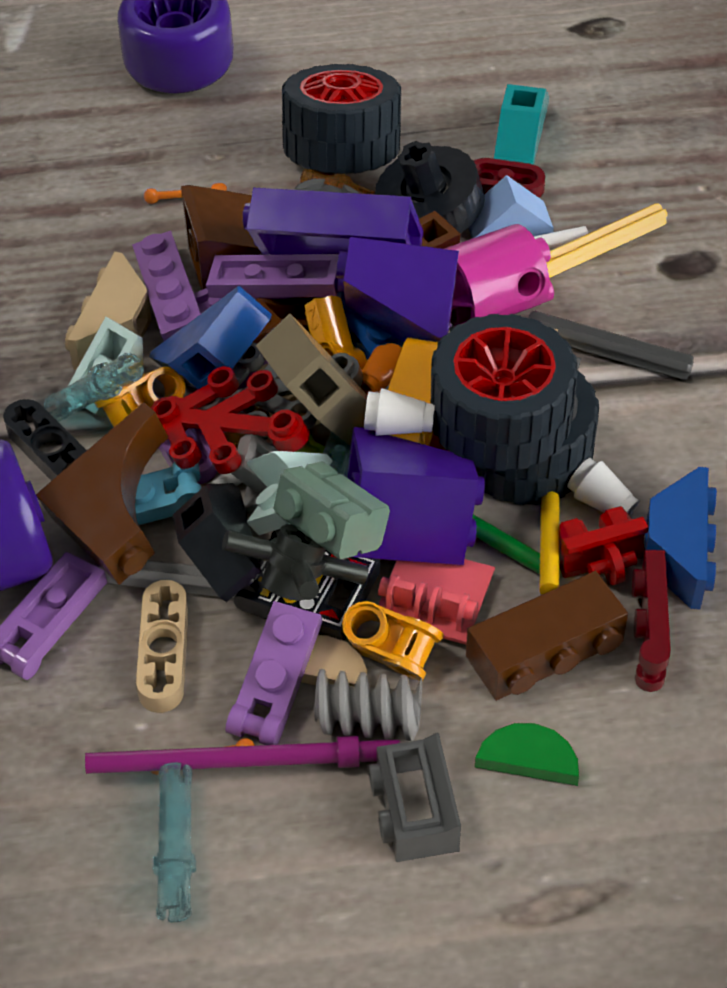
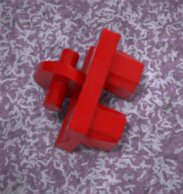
M619 506L608 509L601 514L598 525L600 528L588 531L584 522L578 518L561 522L559 525V545L561 549L559 567L564 579L597 571L599 575L604 574L612 586L624 583L625 568L637 565V558L644 557L643 539L649 529L644 517L632 519L625 509Z

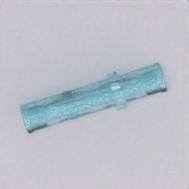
M124 353L110 363L103 362L97 364L89 370L88 375L57 393L49 395L44 401V408L47 409L56 405L57 408L49 413L57 421H63L70 415L100 399L108 400L117 396L124 386L141 379L144 370L143 366L132 371L130 370V367L139 363L140 359L135 354Z
M178 762L165 764L158 771L157 857H153L152 862L153 873L157 876L158 884L156 917L163 921L166 918V910L169 909L168 922L171 923L185 921L192 915L191 876L196 871V857L191 853V782L193 772L190 766L185 765L183 767V776L180 777L181 763Z

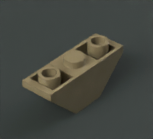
M289 313L256 347L284 385L312 415L351 446L354 427L364 428L368 395L294 316Z

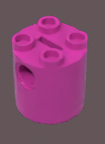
M513 224L445 248L459 251L450 321L454 326L461 325L475 317L488 316V314H517L551 301L554 298V288L547 268V262L551 258L549 246L542 237L535 239L532 233L520 224Z

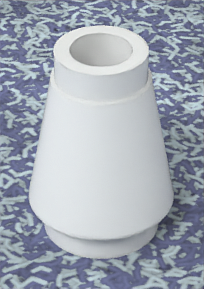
M381 388L380 393L369 391L364 430L376 431V436L422 432L432 433L435 405Z
M591 458L586 459L572 475L567 485L574 492L575 499L603 513L608 509L622 506L630 516L639 504V500L633 496L603 461L597 463Z

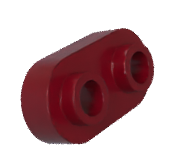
M493 158L473 160L479 173L484 195L506 175L539 198L544 193L546 176L544 171L536 165Z

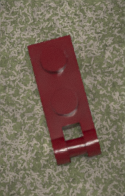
M645 550L642 569H634L632 577L633 598H641V609L636 608L634 614V638L643 639L638 658L639 664L636 668L635 682L640 689L647 692H655L663 687L666 667L668 666L671 654L665 550Z

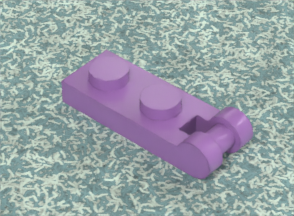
M65 552L0 625V665L3 663L11 666L12 673L25 680L32 678L38 671L42 658L107 584L105 571ZM23 637L28 641L21 648L15 646L14 644L18 639Z
M273 601L237 701L228 715L226 733L241 738L246 733L258 737L261 744L278 745L323 622L320 614ZM256 703L271 708L266 718L253 715Z

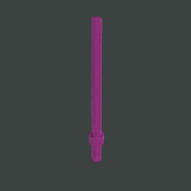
M358 736L337 737V742L90 752L85 753L86 774L329 763H338V768H359V762L377 761L376 747L398 744L400 740L358 741Z

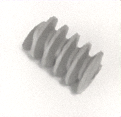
M319 669L314 703L315 722L319 719L323 734L330 735L333 733L337 722L340 721L344 736H352L358 722H360L366 738H372L378 725L381 724L385 739H393L399 725H401L406 741H414L420 724L422 677L416 690H411L407 675H401L396 688L391 689L387 675L380 674L374 688L370 687L366 672H360L355 685L349 686L345 671H340L335 683L329 684L325 669Z

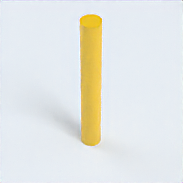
M553 491L548 492L541 498L539 592L541 595L559 587L560 498Z

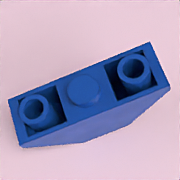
M237 286L153 349L149 357L161 367L173 369L183 377L186 386L198 390L208 384V376L214 369L222 366L233 369L269 322L272 314L244 289Z
M707 467L696 468L650 498L646 519L649 529L644 537V551L665 550L667 587L690 609H701L704 592L713 591L716 576V563L707 561V552L713 553L715 548L716 524L708 523V515H714L717 489L716 487H708L709 468Z

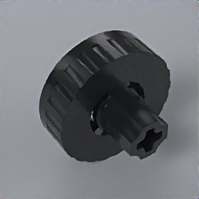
M416 140L403 146L402 153L397 156L398 159L385 169L380 175L378 183H376L375 195L411 197L412 200L416 201L413 202L418 218L436 211L460 234L475 222L483 209L485 201L479 173L475 162L470 156L457 148L431 146L430 142L421 143Z

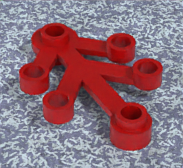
M222 366L214 369L208 376V384L183 398L177 396L164 397L154 402L150 407L156 412L169 437L168 439L171 443L169 449L170 456L180 469L194 467L202 457L201 450L195 440L186 434L188 428L201 429L211 449L209 459L220 474L234 472L242 462L237 448L233 443L227 441L223 432L267 436L271 439L277 451L295 452L301 449L309 439V430L302 417L291 410H280L271 417L237 414L257 402L270 400L277 394L278 384L272 373L268 370H260L253 373L247 380L248 388L207 410L198 409L218 397H228L238 389L239 381L230 367Z

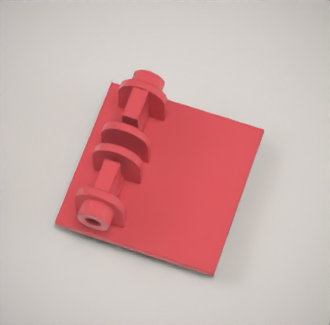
M467 559L464 560V565L396 560L390 577H382L380 581L378 596L382 597L378 605L401 615L414 617L429 623L444 634L443 639L466 645L467 628L476 623L495 567Z

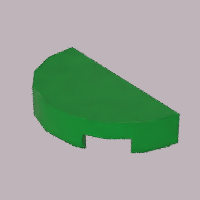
M513 723L496 729L482 742L475 757V768L578 786V758L570 743L555 730L536 723Z

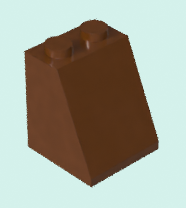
M193 185L181 186L188 250L200 290L207 288L206 283L215 255H262L258 247L254 245L249 232L243 226L244 206L246 203H251L252 195Z

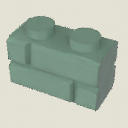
M323 461L307 464L305 468L298 466L284 469L280 476L273 507L276 514L339 560L356 556L358 552L364 554L378 550L380 545H382L390 513L389 506L344 475H338L335 469Z

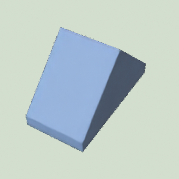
M507 175L485 194L483 209L475 222L469 227L472 239L513 224L524 226L533 236L553 233V225L544 201Z

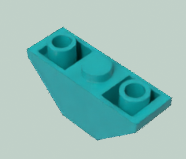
M507 84L500 112L494 159L534 165L549 103L547 89Z

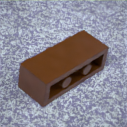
M594 571L467 628L466 658L495 701L510 694L519 695L528 691L536 682L553 674H565L576 667L579 662L596 654L605 655L615 650L624 641L628 612L597 571Z

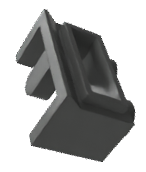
M435 733L422 740L376 747L377 764L368 765L370 786L373 797L381 795L383 797L385 810L378 811L379 829L383 844L392 842L396 862L460 852L461 823L439 733ZM422 770L432 818L407 822L397 773Z

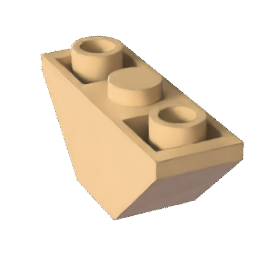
M114 251L107 266L100 269L97 285L91 296L85 297L81 314L76 324L71 325L67 330L65 347L66 350L70 351L73 370H77L105 317L114 320L142 338L152 321L148 290L123 253Z

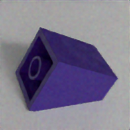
M350 237L348 252L340 251L336 271L338 292H344L346 308L402 342H405L407 338L439 342L449 331L459 251Z
M354 427L346 477L389 506L390 513L382 545H380L379 549L364 554L358 552L356 556L352 557L464 565L467 547H473L476 540V520L472 519L475 505L482 504L485 489L484 478L478 476L474 462L467 458L459 457L453 452L391 435L376 436V431Z

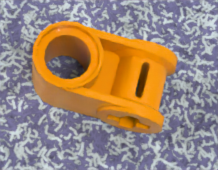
M161 367L144 373L134 380L113 389L97 399L94 404L97 408L104 410L111 424L115 427L143 402L151 407L154 402L159 400L152 389L154 379L161 381L164 385V397L177 396L183 398L185 382L183 377L170 367Z
M368 601L358 602L349 607L342 621L343 632L352 647L359 654L384 664L401 675H407L408 678L420 681L421 677L423 681L426 675L423 668L434 644L440 643L444 636L439 629L429 623L414 617L401 615ZM372 620L380 623L378 632L371 638L362 639L356 636L358 628L364 622Z

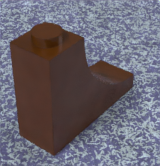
M145 402L132 411L36 494L50 517L118 585L130 575L139 572L145 566L147 560L155 554L149 541L138 526L135 509L136 492L146 464L160 445L169 437L156 412Z

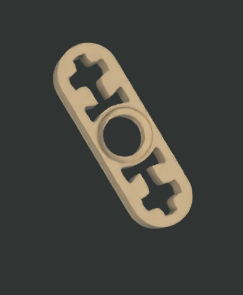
M160 580L152 583L146 588L142 596L136 686L142 706L155 713H164L176 708L184 696L188 603L183 586L172 580ZM164 600L172 601L168 608L169 620H161L159 607L162 606ZM160 637H169L177 642L175 647L166 653H156L149 648L150 644ZM157 670H164L167 684L164 686L163 692H154L153 689L157 686Z

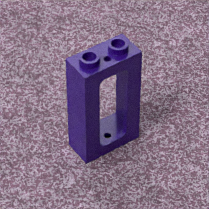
M253 187L251 203H246L243 210L244 229L249 232L254 245L258 247L262 255L339 254L340 251L348 252L350 237L422 246L423 229L411 197Z

